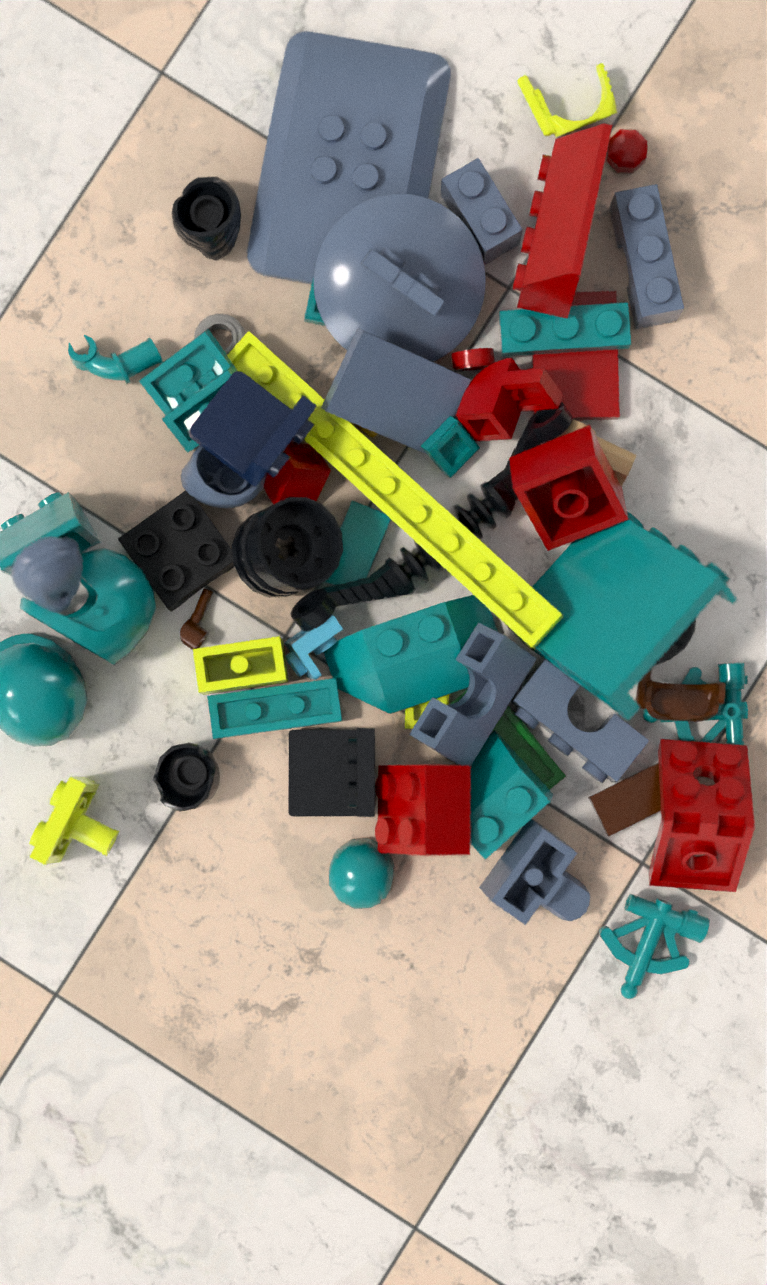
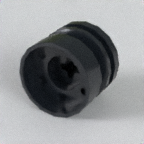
M288 497L248 516L237 529L232 543L233 564L240 579L253 592L269 598L288 597L327 581L338 568L343 553L342 532L334 515L321 503L307 497Z

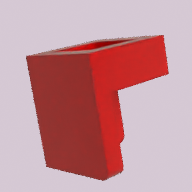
M291 442L284 450L290 458L274 478L267 473L263 488L273 504L288 497H307L317 502L331 470L322 455L310 444L300 443V445Z

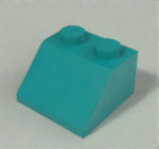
M496 731L489 735L471 765L470 844L485 860L550 803L554 795Z

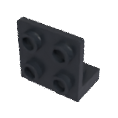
M375 728L289 731L288 813L290 816L375 817Z

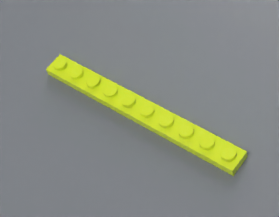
M248 331L228 353L227 356L237 371L246 374L291 410L302 396L313 402L317 407L308 420L315 425L304 440L531 648L535 649L564 617L349 421L323 410L321 407L325 399L251 332Z

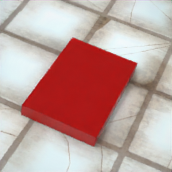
M616 291L575 292L571 306L617 303ZM618 349L532 355V368H545L562 392L561 402H563L574 420L619 419Z

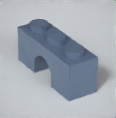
M654 184L615 192L609 210L617 247L623 248L626 256L629 274L627 293L635 330L676 322L684 310L658 186Z
M478 623L456 658L459 663L467 668L470 675L467 692L458 702L446 705L432 697L409 735L457 765H472L537 658L505 635Z
M545 659L511 701L517 707L513 714L533 730L539 724L548 731L551 737L547 741L564 755L569 756L573 751L586 761L582 769L600 783H603L606 778L611 782H618L649 740L616 714L610 715L603 725L594 732H585L577 729L571 723L567 709L571 697L580 686Z

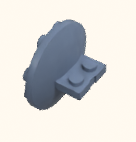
M383 195L353 207L328 232L315 263L314 292L318 310L329 332L346 350H348L357 328H360L434 362L455 349L468 335L479 316L485 294L486 277L482 254L468 227L448 208L431 199L417 195Z

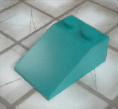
M60 492L51 494L38 503L40 509L26 517L24 514L16 515L1 525V571L12 576V567L16 557L24 548L42 538L55 537L62 539L67 535L78 543L80 553L101 542L76 498L69 492L64 495Z

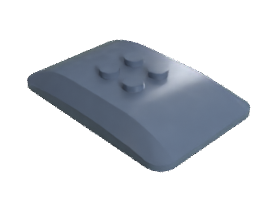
M311 31L297 33L288 41L273 107L247 249L249 264L256 273L272 278L312 284L315 263L325 237L334 224L353 207L369 199L389 194H411L429 199L451 78L450 66L441 55Z

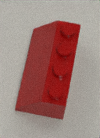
M603 123L557 138L554 142L552 155L543 154L537 180L545 182L543 192L535 190L529 216L537 217L535 228L526 227L521 249L522 253L529 254L527 265L518 263L512 288L521 291L517 308L568 319L582 270L612 125Z

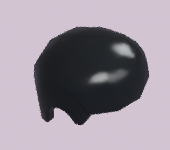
M188 742L171 746L161 755L153 777V781L161 795V803L181 812L200 808L213 798L219 787L220 772L215 758L207 748Z

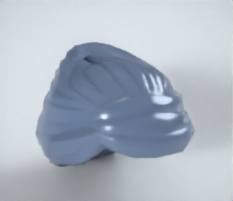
M201 446L192 454L190 461L182 469V474L180 475L182 486L188 494L199 502L218 508H235L248 503L262 491L266 479L265 475L255 488Z
M66 535L62 539L55 537L42 538L24 548L16 557L12 567V580L16 588L22 595L44 609L56 613L67 610L72 598L79 589L83 570V559L78 550V543Z

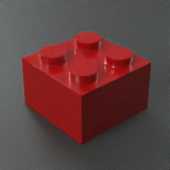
M590 425L509 457L513 490L547 551L629 520L623 489Z
M378 765V777L375 783V791L378 797V821L375 825L378 852L421 856L470 855L471 765Z

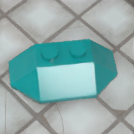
M475 595L442 602L360 630L337 640L333 646L324 651V655L332 678L337 679L339 690L388 714H392L428 702L432 697L437 699L468 688L470 683L469 672L456 658L478 623L497 631L491 610Z

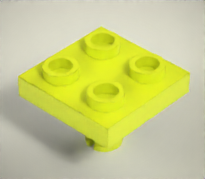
M70 776L67 783L60 781L50 799L49 804L54 806V809L47 823L41 820L30 838L29 844L34 846L29 856L30 858L44 865L61 862L72 839L101 852L105 856L108 855L117 839L119 831L85 815L100 784L86 777Z

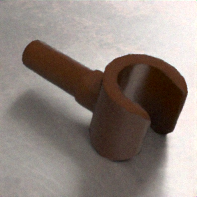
M208 589L202 590L194 613H192L190 619L183 624L180 630L181 642L191 650L200 648L209 634L208 631L199 626L213 594Z

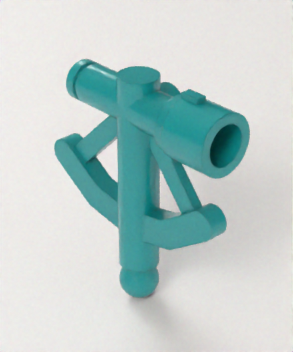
M745 663L718 664L719 682L725 683L724 704L719 705L717 714L705 720H718V722L699 742L711 743L726 726V744L744 745L743 719L748 718L747 702H742L741 689H745L744 685L748 684V676H745ZM698 667L690 668L681 684L707 683L700 679L702 672ZM644 709L643 718L646 722H674L679 740L696 741L691 735L688 721L658 720L650 716L647 709Z
M630 894L624 909L642 917L614 930H611L608 926H603L599 930L600 937L614 957L629 966L624 978L626 982L621 986L622 996L626 999L636 997L638 986H641L646 972L666 974L688 968L690 961L685 955L679 954L674 939L675 934L678 933L680 936L701 943L709 929V918L699 915L697 911L692 909L688 911L683 910L682 912L673 910V905L662 899L657 898L654 903ZM646 926L635 953L622 946L618 938ZM663 932L670 957L653 959V954Z

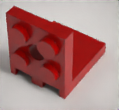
M660 739L658 761L661 821L649 868V886L736 892L755 829L748 746ZM696 777L710 778L715 784L711 786L702 785ZM703 854L705 856L696 857L693 855Z

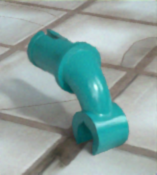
M86 335L84 337L89 346L88 355H79L74 352L70 343L68 345L69 356L76 368L89 371L101 378L125 381L126 384L131 383L129 378L163 362L150 337L119 355H116L115 352L112 353V358L100 355L95 341Z

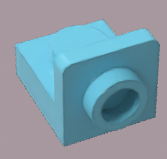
M331 615L319 627L311 631L301 630L284 642L290 652L285 658L299 677L305 674L309 679L316 680L322 676L308 654L313 651L315 655H319L337 642L334 635L343 630L334 615Z

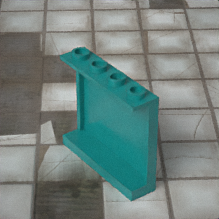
M627 511L629 520L573 541L532 586L534 590L564 616L535 649L531 648L510 627L508 628L523 644L549 661L557 669L629 721L641 708L629 694L632 688L716 595L731 604H734L738 599L727 586L730 578L717 565L709 562L704 566L690 549L682 544L677 548L671 546L672 543L663 533L654 527L649 531L645 530L643 524Z

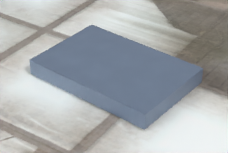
M357 328L321 408L328 413L427 454L421 448V445L449 416L454 417L471 379Z

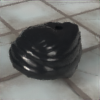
M217 176L198 177L189 182L184 188L182 196L174 201L172 207V221L177 235L188 246L200 251L208 259L217 261L229 255L235 246L241 222L240 203L232 186Z

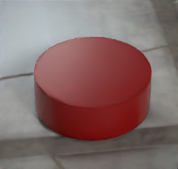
M493 348L469 349L451 354L452 365L455 371L480 370L495 363Z

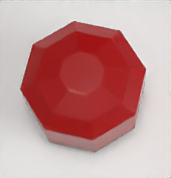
M620 129L609 139L606 162L617 173H634L646 161L648 141L637 130Z

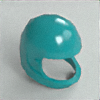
M102 548L80 553L83 559L80 583L88 592V598L80 609L68 615H61L44 609L24 597L21 598L20 609L83 648L115 665L128 656L147 634L157 608L153 588L142 569L125 555Z
M34 634L14 635L1 641L0 729L16 742L33 747L52 746L68 738L82 721L87 704L84 678L71 654L53 641Z

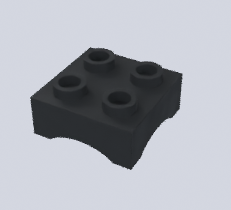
M186 490L118 538V541L133 562L142 569L156 594L171 612L206 585L235 567L232 549L196 499L188 494Z

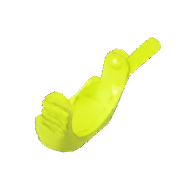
M603 63L596 65L602 90L600 103L592 116L585 120L571 121L558 115L552 116L540 89L533 88L527 75L517 80L545 136L554 134L557 138L617 113L614 94L610 90L612 89L611 85H609L610 78L607 77L608 73L607 70L605 71Z

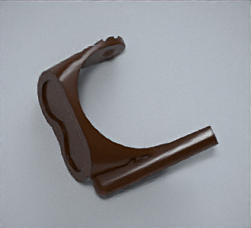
M651 668L637 684L636 703L641 707L640 709H647L649 715L658 720L705 721L717 714L719 705L724 704L725 700L724 682L714 684L655 682L650 679Z

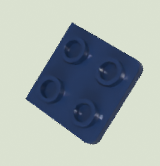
M236 371L229 377L191 425L189 436L256 488L267 473L274 478L290 458L284 450L291 441L300 445L315 424L308 419L317 406L305 396H302L291 410L246 374Z

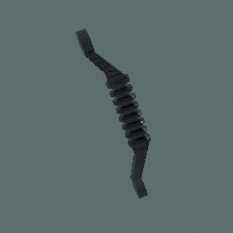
M563 402L560 403L559 409L538 410L531 416L511 457L539 446L543 442H548L569 428L573 417ZM509 460L505 469L498 473L496 477L480 485L484 495L483 500L470 493L467 495L471 507L469 511L458 504L453 506L458 521L479 540L483 538L479 527L481 522L491 529L497 527L492 515L494 512H497L506 519L512 515L511 512L518 497L512 486ZM414 541L417 549L415 554L404 547L400 548L404 563L401 565L389 557L384 561L385 564L368 578L314 590L295 604L291 611V617L301 630L311 631L325 623L334 613L337 605L343 606L349 603L354 604L361 601L366 602L373 599L396 597L397 595H412L416 592L412 577L416 576L427 583L429 577L425 567L429 565L438 572H441L443 567Z

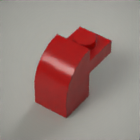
M506 358L487 366L472 379L463 394L456 417L475 441L512 439L521 411L559 409L563 394L545 368L521 370L513 358Z

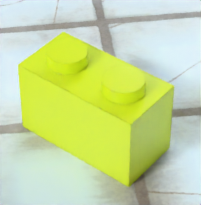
M280 636L193 649L198 691L203 695L289 683L284 644Z

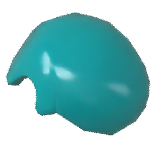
M369 838L351 839L338 848L332 857L329 866V886L338 901L354 909L372 908L380 904L382 899H386L391 890L395 868L393 859L389 853H379L378 842Z

